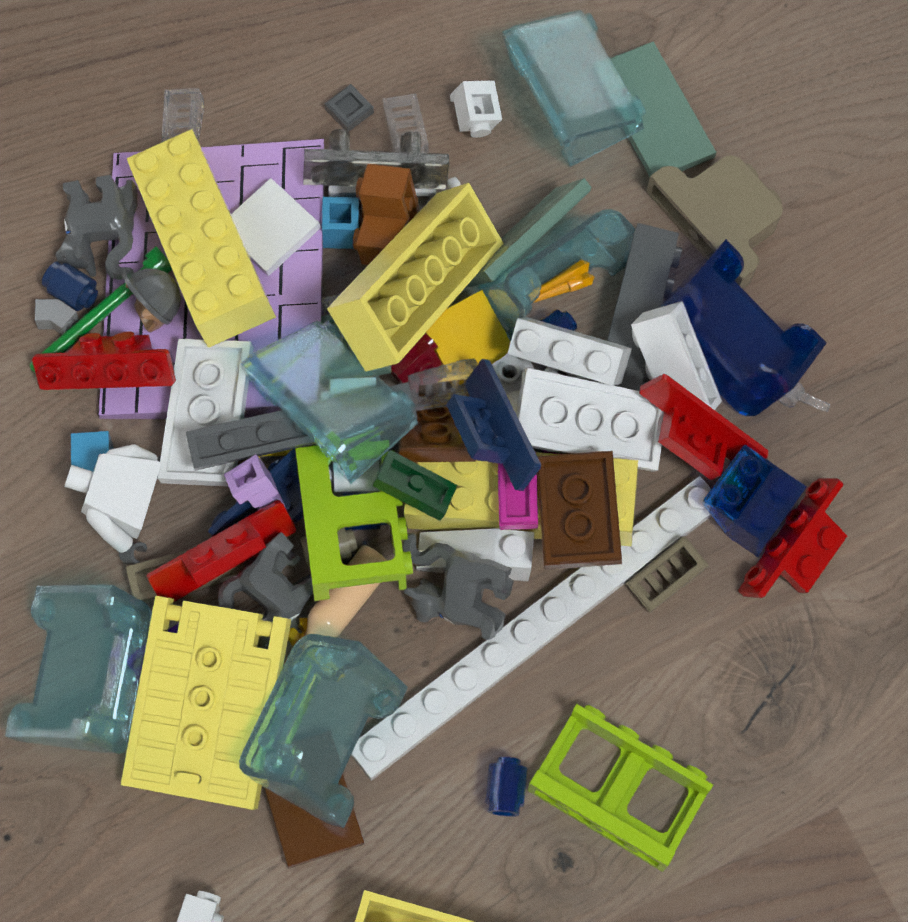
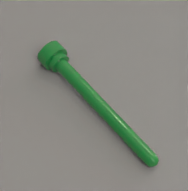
M157 246L145 255L147 259L142 262L143 267L139 269H158L168 274L172 271L168 258ZM124 282L40 354L66 352L80 337L86 335L133 295L131 290L126 287V283ZM31 361L30 369L35 373L33 362Z

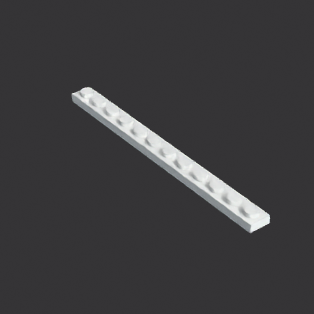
M700 476L633 527L632 546H621L622 564L579 568L505 625L494 638L483 642L347 747L349 754L372 781L633 578L683 536H687L714 515L706 505L707 500L714 491Z

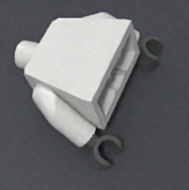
M135 444L111 449L106 454H99L94 471L71 465L64 486L86 493L81 512L86 515L88 523L97 533L119 552V557L125 564L140 563L134 557V550L138 552L147 551L145 543L133 542L132 538L137 539L140 534L162 463L160 462L161 456L157 457L154 453Z

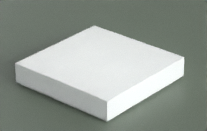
M271 178L231 214L250 259L268 276L321 229L320 223Z

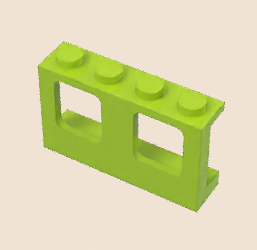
M386 437L295 448L314 601L330 599L329 589L398 580L399 590L407 589L406 575L413 574L412 558L410 551L403 552L401 540H408L405 517L398 518L396 508L403 506V502L383 491L337 497L332 493L330 462L375 455L380 458L381 465L389 452ZM376 523L389 524L394 553L392 560L351 566L342 563L338 541V531L341 528Z
M576 704L547 757L529 783L527 791L663 872L675 855L678 845L705 797L712 789L713 784L707 781L708 776L698 768L687 765L685 768L673 761V755L666 749L657 745H653L651 748L639 741L640 736L632 729L624 725H619L617 728L605 721L606 716L598 709L590 705H586L583 708ZM582 730L593 732L620 750L617 762L603 786L597 792H591L564 776L559 769L569 749ZM651 769L657 770L684 786L688 792L687 798L669 830L665 833L656 831L631 816L627 811L630 800L647 771Z

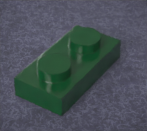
M389 450L372 484L373 487L439 521L446 514L457 488V484L392 450Z

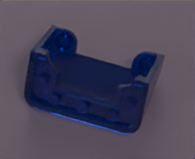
M725 239L674 290L659 308L680 301L683 302L718 393L737 412L745 416L754 417L794 389L827 342L809 325L795 323L783 331L734 281L744 270V260L739 251Z

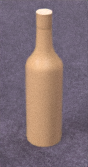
M363 545L347 566L387 560L373 548ZM380 583L329 589L330 599L319 600L310 610L306 633L294 651L284 661V665L291 671L296 672L320 643L338 637Z

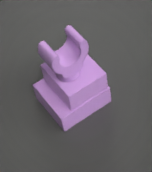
M256 454L224 474L232 496L240 505L248 500L259 511L276 500H280L283 503L271 473Z

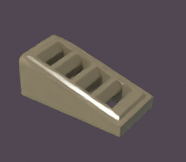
M683 536L626 584L651 613L709 568V565L688 539ZM680 552L694 566L689 571L676 557ZM669 560L682 575L678 580L664 566ZM656 570H659L671 585L666 590L652 575ZM647 579L659 594L655 599L640 584L643 580Z

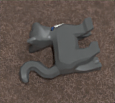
M111 175L97 177L96 186L102 193L101 201L91 203L88 194L82 189L78 180L63 183V190L70 204L64 218L66 237L55 254L58 262L68 263L76 269H86L89 275L94 277L96 276V267L90 246L91 243L102 240H119V244L107 256L105 269L112 279L124 280L122 277L123 270L128 269L133 272L132 268L120 267L119 261L132 249L134 215L137 208V186L132 180H126V185L118 187Z
M280 532L265 544L266 548L257 553L251 564L247 565L236 576L224 582L219 589V607L235 609L234 594L243 591L263 608L265 614H263L262 620L273 622L274 616L288 618L292 621L300 614L305 603L313 593L312 577L309 574L291 584L281 573L285 566H294L301 558L291 551L294 545ZM259 636L258 647L268 649L270 637Z
M409 533L408 540L403 541V552L410 551L413 564L416 566H429L439 558H443L446 561L443 590L425 578L420 580L419 586L416 588L404 590L405 594L412 597L411 605L416 611L417 620L428 622L434 617H441L454 625H468L480 628L482 638L486 640L494 638L502 630L506 614L500 609L482 602L484 589H489L494 592L496 598L507 599L511 594L514 580L509 578L512 568L490 559H481L473 553L457 551L450 545L435 543L423 552H420L416 549V534Z

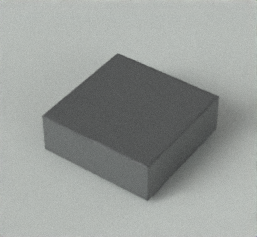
M352 84L325 103V110L347 133L374 113V107Z

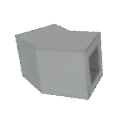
M59 299L35 300V323L38 329H54L63 335L79 321L77 312Z

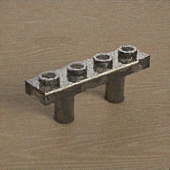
M344 129L331 131L329 149L304 148L303 185L356 186L359 177H364L368 163L409 168L415 189L447 190L450 164L449 154L422 153L421 136L416 132H406L401 136V152L351 150L350 133Z

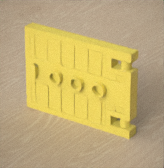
M155 596L121 785L245 809H258L291 619L274 616L273 622L262 620L263 614L189 601H183L182 606L173 605L174 599ZM170 620L179 622L177 633L168 632ZM259 636L270 637L268 649L258 647Z

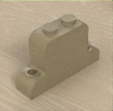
M729 155L723 157L694 178H688L680 169L674 166H664L650 176L646 193L736 294L751 283L759 264V258L752 248L775 232L783 212V207L779 195L773 189H768L763 184L756 170L750 164H745L737 156Z

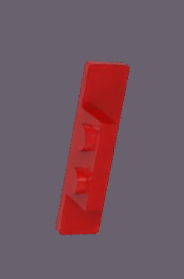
M121 332L114 336H101L99 333H90L80 337L79 341L67 353L36 354L32 358L41 390L172 386L176 382L169 350L151 349L149 334L134 335L133 332Z
M662 374L640 386L639 394L664 412L658 442L710 480L722 475L725 457L735 463L744 452L753 465L768 458L769 451L667 374Z
M819 478L808 486L803 500L796 509L788 514L785 525L778 535L768 542L765 547V553L758 563L746 573L745 581L738 589L742 596L764 598L780 574L798 593H808L847 538L844 531L825 512L844 485L840 479Z
M276 500L148 573L147 579L157 596L174 599L173 602L257 555L259 551L266 548L265 544L278 533L282 532L288 537L295 533L296 528L284 504L280 500Z

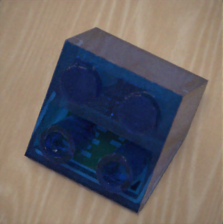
M744 444L707 494L702 504L730 539L756 557H759L788 514L795 507L807 486Z

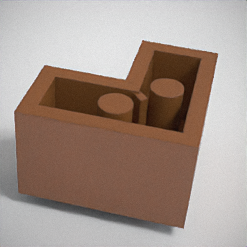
M367 163L364 177H359L357 181L356 198L360 199L362 204L363 222L361 228H356L354 232L353 247L358 251L363 265H369L420 211L409 168Z

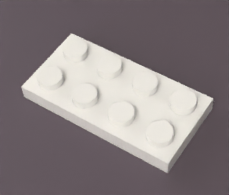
M178 339L174 365L176 382L171 386L160 458L162 463L158 473V480L161 483L229 487L224 474L238 466V461L194 471L186 431L244 419L254 349L251 341L225 340L208 348L205 341L201 339Z
M531 368L523 370L516 415L533 448L561 454L613 451V458L638 460V469L651 472L658 471L662 447L658 439L664 412L640 395L639 391Z

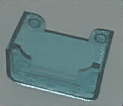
M580 9L514 25L502 31L508 57L515 70H518L521 77L523 76L551 125L553 135L558 139L560 145L563 146L561 152L569 167L643 130L644 126L641 116L646 114L637 95L631 97L595 34L598 32V27L590 13L584 15Z
M612 209L572 217L540 238L495 281L479 285L478 292L483 290L511 341L517 318H525L531 313V304L539 297L541 284L574 261L578 262L582 259L589 262L588 272L597 267L607 269L611 276L624 269L627 264L635 228L624 215Z
M316 320L251 353L240 363V366L256 391L267 402L270 401L273 405L276 404L318 445L327 458L329 457L334 463H337L339 473L352 484L418 424L415 415L411 411L415 408V404L402 390L395 393L372 370L365 372L356 355L340 341L342 336L329 321L322 324Z
M114 585L37 586L31 606V614L36 625L47 631V637L33 704L18 703L11 710L7 719L5 737L19 742L115 754L125 752L128 747L152 616L150 607L145 602Z
M308 634L298 640L292 648L241 753L239 767L242 773L261 786L330 825L344 828L354 806V796L350 790L339 785L338 782L368 717L380 719L392 715L401 704L408 687L361 642Z

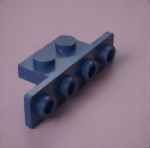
M481 359L465 382V387L470 397L453 394L446 405L471 459L503 464L514 489L524 491L540 470L541 463L490 360Z
M324 442L308 446L324 445ZM294 448L282 460L274 461L267 470L271 473L285 508L295 525L304 514L296 450ZM248 500L241 505L237 502L228 511H223L215 517L208 533L211 537L217 535L257 512V507L254 508Z

